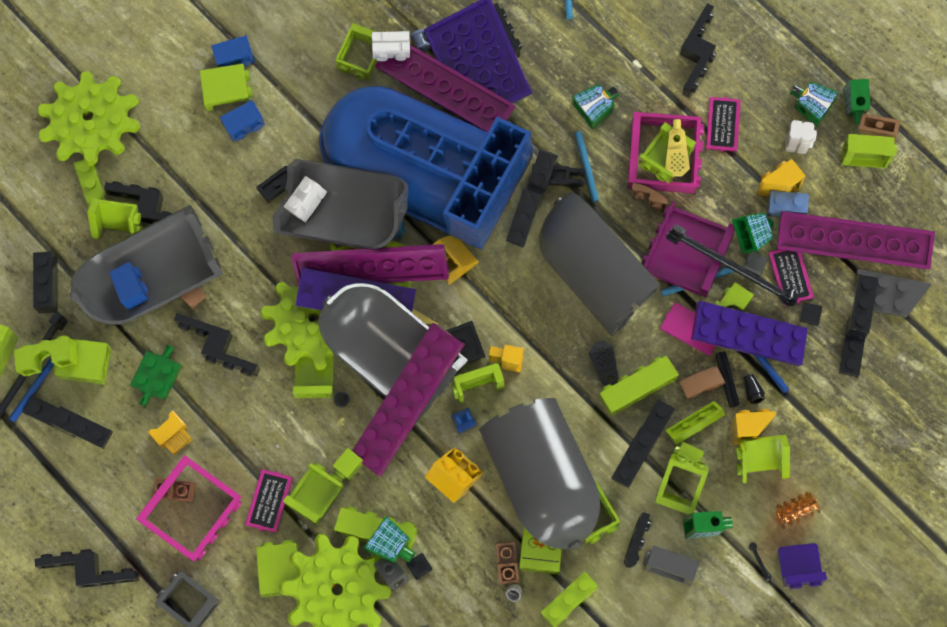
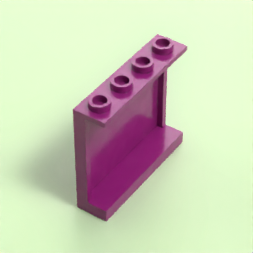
M672 201L670 207L667 206L665 208L663 223L659 222L655 232L657 233L656 239L652 238L649 244V255H644L641 264L654 278L707 298L721 264L681 241L677 245L666 239V235L677 224L687 230L686 236L725 257L735 234L734 226L729 223L728 227L678 209L674 207L675 202Z

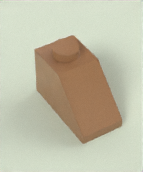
M863 113L858 131L863 135L895 137L894 144H896L900 120Z

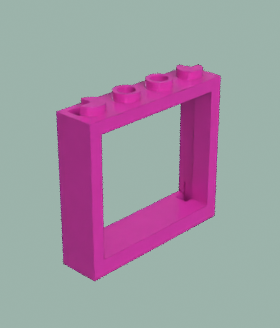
M634 112L628 189H632L634 182L655 191L695 194L696 188H700L701 176H698V170H701L702 166L699 152H702L703 141H700V135H703L704 124H701V117ZM681 119V128L693 129V141L696 142V145L692 152L690 183L670 182L668 184L665 181L636 179L640 125L662 126L666 122L673 127V120Z
M184 455L136 520L193 562L195 559L200 561L206 553L204 547L207 543L212 545L218 536L216 531L220 526L222 528L226 526L230 520L227 516L232 510L234 512L238 510L242 504L239 501L242 497ZM187 465L233 498L193 553L146 520Z

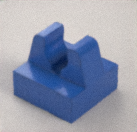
M469 407L451 415L459 434L477 426Z

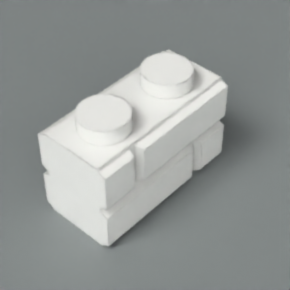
M409 31L372 32L373 59L386 61L388 58H395L398 61H403L406 58H410Z
M793 120L786 135L785 151L793 153L796 151L800 154H806L808 149L813 147V143L816 140L817 130H814V124Z
M305 176L284 205V208L306 223L327 191Z

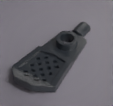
M605 341L594 343L589 356L603 386L605 387L609 384L613 386L618 383L617 380L619 379L613 346ZM608 376H612L614 378V381L612 383H609L607 381Z

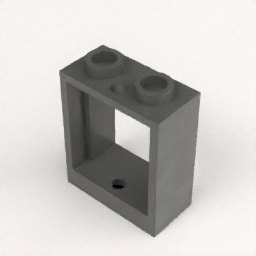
M653 545L651 550L647 549L642 564L646 565L644 570L690 586L694 581L700 561Z
M182 571L175 573L171 577L170 585L166 590L162 589L156 597L158 600L155 603L185 627H202L220 604V601ZM183 579L208 598L190 623L165 604Z

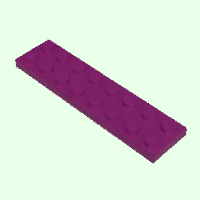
M411 45L410 58H406L403 61L388 58L386 61H378L375 65L379 71L486 132L490 130L496 117L507 121L516 108L513 103Z
M782 211L776 250L930 270L935 231Z
M444 244L292 253L291 256L298 286L302 268L381 283L449 279L450 276Z
M432 323L352 450L363 460L362 464L377 476L383 475L465 345L435 323Z

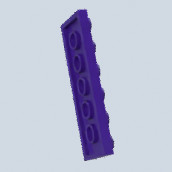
M302 268L295 306L322 311L324 307L322 303L329 295H335L345 286L364 283L385 290L412 312L416 289Z
M698 301L691 339L801 366L803 364L808 328Z

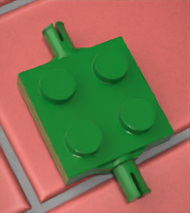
M166 345L162 355L146 351L130 383L131 387L143 393L138 403L139 405L146 407L150 397H157L166 401L182 368L181 364L169 359L174 349L173 347Z

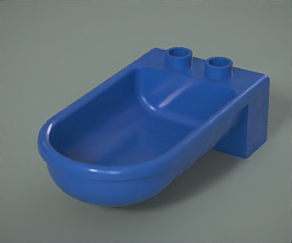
M382 86L362 87L347 93L339 99L327 114L319 137L320 152L324 163L388 173L402 178L408 184L406 215L481 250L533 157L531 132L496 117L490 130L486 132L403 93Z

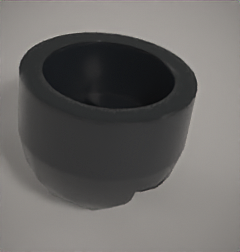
M338 392L334 396V404L340 408L346 407L350 401L349 395L346 392ZM342 395L344 396V399L342 400V403L340 405L338 404V401Z

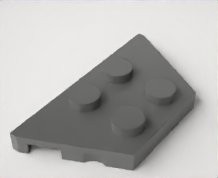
M861 269L856 271L857 277L859 274L878 278L873 312L906 318L931 286V283Z

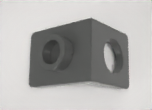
M750 252L743 268L760 277L768 259L755 252Z
M382 558L374 564L392 591L397 590L409 580L397 562L394 564Z

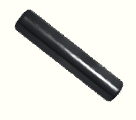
M725 351L716 353L715 357L718 368L725 380L723 386L730 408L739 406L740 403L727 354Z

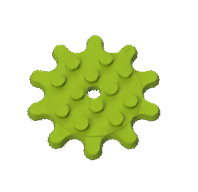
M84 71L80 76V83L74 87H68L63 82H57L53 90L58 99L52 104H40L37 110L41 117L50 120V124L39 131V140L42 142L58 141L60 146L56 152V157L60 161H66L73 153L79 152L84 156L85 164L93 166L98 162L99 152L104 149L110 150L115 155H120L125 150L124 144L120 141L121 135L125 132L135 133L141 127L139 121L128 117V111L139 104V99L134 94L118 95L121 80L116 76H111L105 83L97 84L94 82L93 74ZM93 114L91 120H84V115Z
M279 282L275 286V292L280 297V303L275 306H264L260 311L263 319L274 323V329L265 334L263 338L265 345L283 344L287 349L283 357L286 365L293 366L301 357L307 356L312 359L315 369H325L330 348L321 335L319 320L317 322L309 321L310 315L319 316L321 310L295 306L299 286L290 287L284 282Z
M319 534L314 540L316 551L313 555L306 556L300 551L291 553L289 560L296 567L297 576L293 580H284L279 585L281 594L292 596L296 600V608L287 617L290 625L297 626L302 622H309L313 627H357L360 624H366L369 627L381 626L382 619L374 611V604L377 600L388 599L392 591L388 585L377 583L374 577L377 571L374 564L382 558L376 555H372L367 559L361 558L358 555L359 539L356 536H348L342 547L335 548L331 545L327 535ZM334 584L340 585L341 594L335 595L332 593V586Z

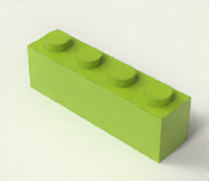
M667 355L663 358L661 356L656 357L649 366H640L634 371L633 375L629 377L625 375L617 380L618 383L611 386L609 384L601 389L599 399L610 417L678 379L679 374Z
M347 506L346 509L340 508L334 528L336 534L347 537L352 535L356 536L359 540L368 542L383 521L382 518L376 517L377 514L365 511V514L357 512L358 509ZM389 517L410 538L411 541L407 547L413 550L418 533L417 528L414 527L415 525L409 522H403V524L396 523V519Z

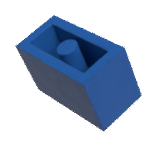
M247 35L211 45L218 68L237 64H244L245 67L255 62Z
M253 100L220 117L232 142L242 140L247 134L252 131H259L265 125L263 117Z
M128 262L109 272L119 299L128 310L149 300L146 294L148 288L141 281L142 273L137 266L134 267Z

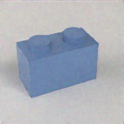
M771 190L767 202V216L781 217L782 211L807 214L809 194Z

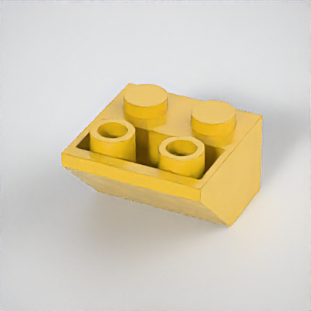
M792 159L788 162L783 161L776 167L774 172L771 173L769 171L761 177L762 180L759 183L757 194L768 197L771 190L796 193L801 189L806 175Z
M451 235L441 238L432 244H444L450 273L449 279H445L448 285H451L479 263L462 241Z
M760 409L758 412L751 413L750 410L738 411L731 422L733 445H739L740 439L758 438L771 424L776 416V411H770V409Z
M454 447L435 461L425 478L455 503L464 496L484 472Z

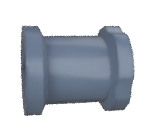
M418 29L410 34V39L414 41L418 50L424 53L430 50L431 45L427 42L424 29Z

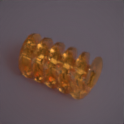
M807 491L804 493V496L798 495L797 500L791 498L790 503L784 501L783 506L777 504L776 516L781 527L785 529V522L792 526V519L799 523V516L806 520V513L813 517L814 510L819 514L821 510L815 497Z

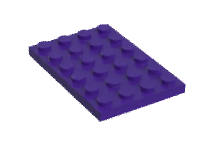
M479 0L424 29L439 62L511 103H515L533 94L492 0Z

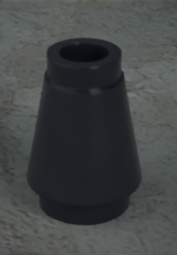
M754 374L743 377L747 401H750V404H758L764 401L765 392Z

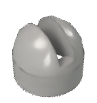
M518 584L510 585L505 593L506 598L512 602L519 601L522 596V588Z

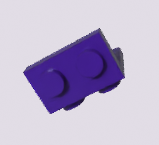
M817 544L784 546L778 549L783 588L790 587V590L800 589L802 585L819 587L827 580L826 572H822Z

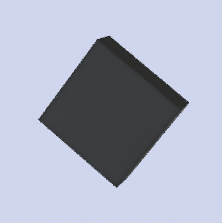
M803 302L799 322L818 326L823 306Z
M423 552L412 558L410 562H406L416 581L433 570Z

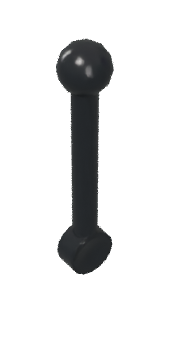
M752 542L749 544V549L753 551L763 571L764 580L770 581L772 577L764 567L756 550V543Z

